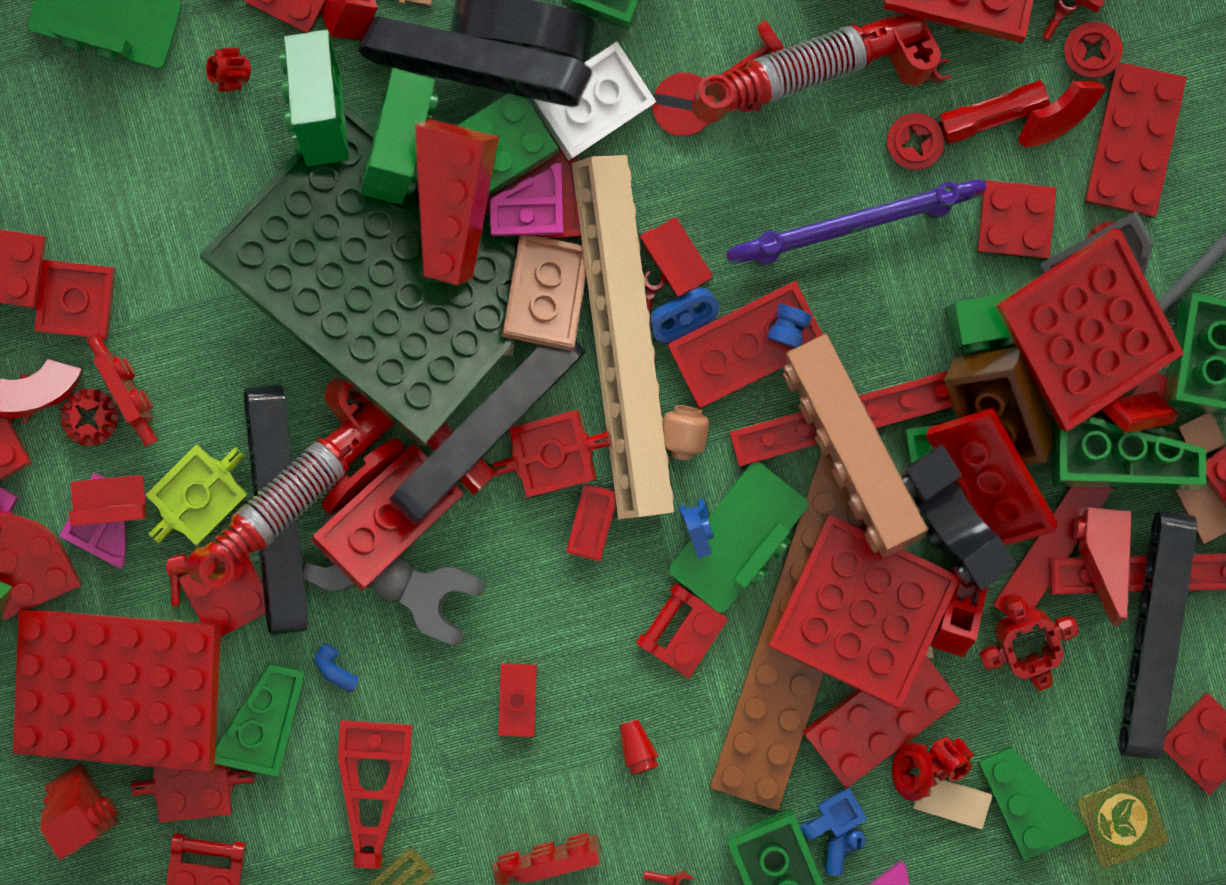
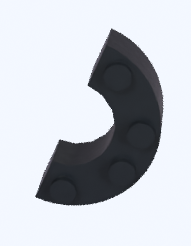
M455 0L450 32L570 57L585 63L590 59L595 22L590 17L574 10L534 0Z
M937 445L902 469L900 477L927 528L924 536L935 550L939 547L955 565L954 571L963 584L968 585L972 583L980 590H983L1017 566L999 535L994 533L975 512L958 481V478L962 476L945 447Z

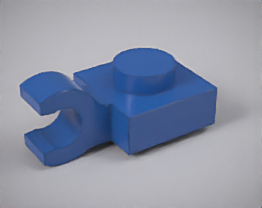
M702 498L698 499L699 506L697 508L694 506L686 509L685 505L679 507L682 520L687 525L698 558L712 554L708 540L714 538L708 521L709 512Z
M845 788L817 804L822 815L803 823L799 827L808 841L815 839L829 829L837 838L866 821L867 818L851 790Z

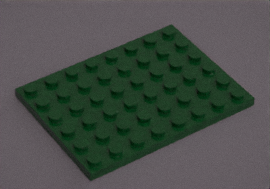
M344 105L350 160L307 167L302 153H295L200 253V259L406 433L424 446L517 341L502 337L516 249L501 236L492 237L491 228L483 222L472 279L456 285L424 276L418 180L416 181L413 194L406 193L402 205L360 194L375 130Z

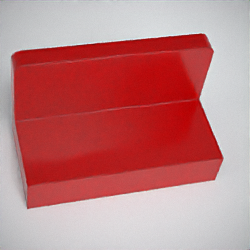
M674 217L653 230L651 228L640 235L639 240L661 275L664 274L665 281L676 298L692 291L712 278L711 271L677 218Z
M142 475L73 481L71 483L73 511H69L70 526L148 518L145 483Z

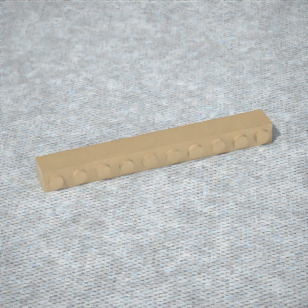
M627 155L589 157L572 163L606 428L611 435L608 440L612 439V446H609L618 519L674 512V495L669 478V457L664 440L663 418L659 402V384L656 379L654 364L655 351L651 341L650 314L647 309L645 277L642 273L640 257L641 244L637 235L636 207L633 203L631 189V171L628 166Z

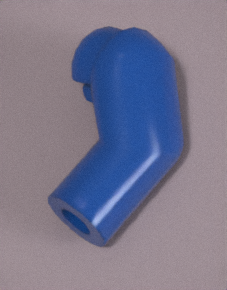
M327 643L322 644L319 652H315L314 662L324 679L349 693L352 692L359 678L339 667L334 662L338 656V650Z
M852 828L837 838L834 836L829 840L825 866L826 874L843 875L844 856L856 848L858 850L862 849L865 845V836L857 828Z

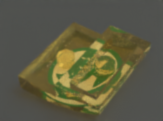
M1144 773L1118 781L1077 799L1102 868L1135 858L1137 853L1170 842Z

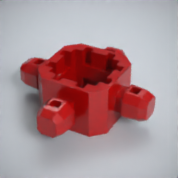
M1020 595L1012 596L1005 602L1008 617L999 620L994 630L998 646L995 647L993 644L983 649L979 653V657L985 670L1003 667L1002 663H1006L1015 676L1025 680L1030 678L1033 686L1038 691H1043L1052 686L1051 669L1058 667L1064 657L1060 640L1066 642L1076 637L1079 633V628L1073 617H1062L1056 619L1055 623H1053L1044 611L1034 607L1029 608L1026 601ZM1037 625L1039 629L1043 630L1046 646L1041 648V654L1031 653L1025 656L1026 660L1021 661L1019 657H1015L1012 648V640L1017 638L1015 633H1027L1033 630L1032 626Z

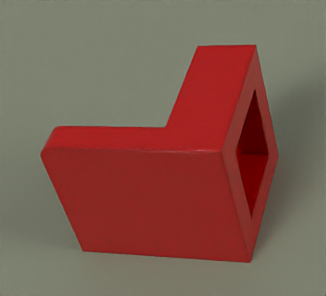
M326 0L321 16L330 36L360 41L363 40L378 10V6L375 0Z

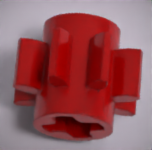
M223 47L222 50H215V56H210L206 63L208 80L211 83H218L217 88L219 92L241 90L242 83L248 82L251 74L248 58L239 56V48Z
M949 737L941 738L929 750L930 754L935 755L932 764L939 770L934 774L941 782L947 777L950 781H959L972 768L969 760L974 755L960 737L955 739L954 742Z

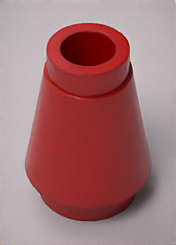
M639 719L620 725L625 768H629L631 775L658 767L656 758L659 755L643 726H641Z

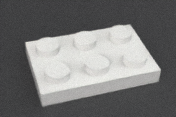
M615 42L585 62L591 68L593 74L577 107H566L529 99L568 161L656 102L618 42Z

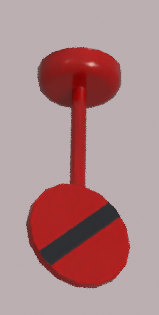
M766 19L757 26V33L765 45L722 73L721 76L734 73L736 69L742 70L746 68L747 63L755 58L757 59L769 52L776 53L778 50L782 51L785 48ZM690 72L676 73L666 77L657 86L653 96L656 102L652 104V111L657 123L666 132L676 136H691L701 132L709 124L699 120L691 108L692 99L700 82L703 80L702 77ZM706 96L708 100L715 102L714 96Z

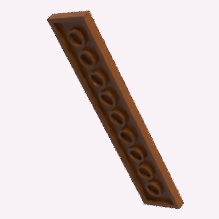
M820 453L806 495L809 503L808 508L798 519L710 783V788L775 810H779L804 735L803 730L807 726L824 673L767 646L828 515L830 514L867 532L863 519L857 521L848 505L850 494L846 486L840 488L832 474L831 469L834 468L833 460L830 455L823 456L822 453Z

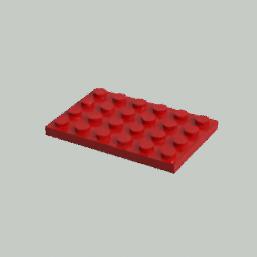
M34 609L19 610L13 753L202 772L214 771L221 624Z

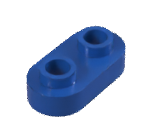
M703 288L694 289L657 308L650 316V330L658 341L671 343L711 323L718 315L719 304L709 290Z

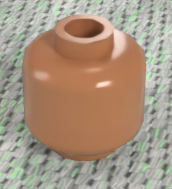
M677 405L673 411H669L664 415L663 432L665 447L671 451L670 456L672 458L691 460L693 454H699L705 450L710 422L708 418L702 415L703 411L701 409Z

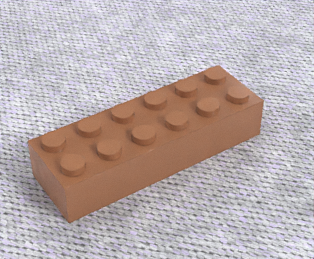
M827 334L787 352L786 362L783 366L785 372L782 373L785 383L791 393L797 390L801 402L798 406L806 423H814L817 429L816 443L823 456L830 455L833 460L834 468L831 469L832 474L840 488L846 486L850 494L848 505L857 521L863 519L867 527V533L864 536L872 552L876 553L879 551L884 559L922 540L927 532V528Z

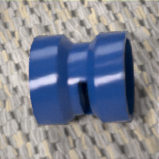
M779 303L775 313L777 321L774 326L770 327L766 338L778 344L796 349L803 343L802 332L804 328L809 326L812 315L800 309Z

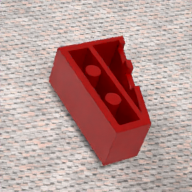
M81 762L45 785L44 790L49 795L43 798V803L48 807L41 813L40 830L59 860L119 823L116 818L118 810L108 796H102Z

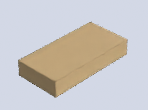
M934 776L933 778L937 785L930 788L931 796L922 798L921 801L913 802V809L983 829L992 794L948 780L941 782L938 777Z

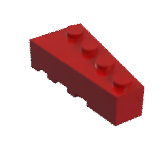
M428 120L415 124L424 276L459 285L472 279L474 276L499 137L435 120Z

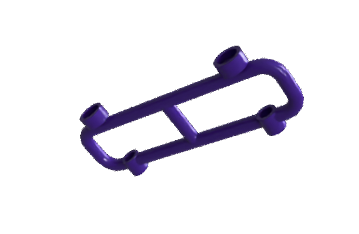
M982 179L958 184L944 182L938 188H934L929 192L781 233L767 231L756 240L730 248L726 253V260L730 264H740L755 260L758 264L770 265L777 260L781 252L922 213H926L933 218H940L951 210L952 205L982 195L986 191L987 185Z

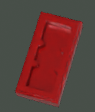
M1156 391L1117 398L1102 409L1125 433L1173 424L1179 415Z
M584 483L566 553L601 561L616 505L615 491Z
M501 663L498 736L534 737L537 664Z

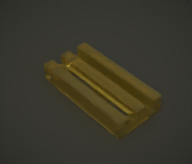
M411 846L369 885H380L410 857L415 863L390 885H402L419 868L424 873L411 885H423L435 872Z

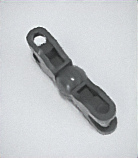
M326 513L324 520L322 522V526H324L336 514ZM398 557L366 588H372L375 594L385 601H400V604L410 608L413 613L414 622L423 634L450 645H460L464 636L463 631L446 619L443 612L444 600L450 593L455 591L465 592L470 595H480L484 592L486 583L482 579L457 567H442L431 573L413 570L409 562ZM305 563L302 567L303 578L325 590L344 591L355 586L336 565L325 567L317 563Z

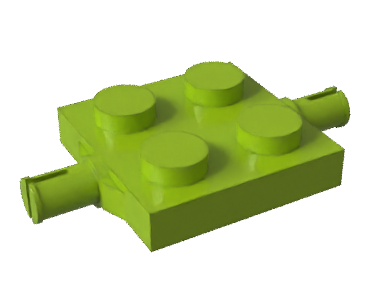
M196 444L146 494L158 507L163 517L148 534L151 537H155L154 540L160 544L175 529L184 533L196 546H199L249 495L235 481L231 473L245 458V455L239 453L240 450L234 446L219 461L212 458L199 444Z

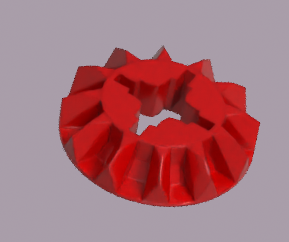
M1087 22L1079 25L1069 34L1065 43L1066 62L1074 73H1078L1087 79L1103 78L1106 74L1116 69L1122 58L1123 46L1119 34L1111 26L1102 22ZM1104 40L1100 48L1102 58L1092 56L1084 61L1087 54L1084 43L1095 46Z
M909 113L903 115L893 123L887 136L888 153L896 161L897 165L909 170L926 169L934 164L942 154L944 148L943 131L940 125L926 114ZM909 128L916 137H926L929 135V138L920 145L921 156L914 147L902 148L910 139Z
M81 389L68 396L64 406L60 409V425L63 427L67 437L80 445L95 446L107 441L115 432L118 424V410L115 403L107 394L99 390ZM79 407L87 411L100 407L94 415L99 429L88 423L78 428L83 419Z
M917 743L904 744L898 749L892 762V779L895 788L903 798L909 801H921L922 798L931 796L930 788L937 785L933 777L934 773L939 769L933 766L932 763L935 755L928 753L927 745ZM919 768L920 774L914 776V774H910V771Z

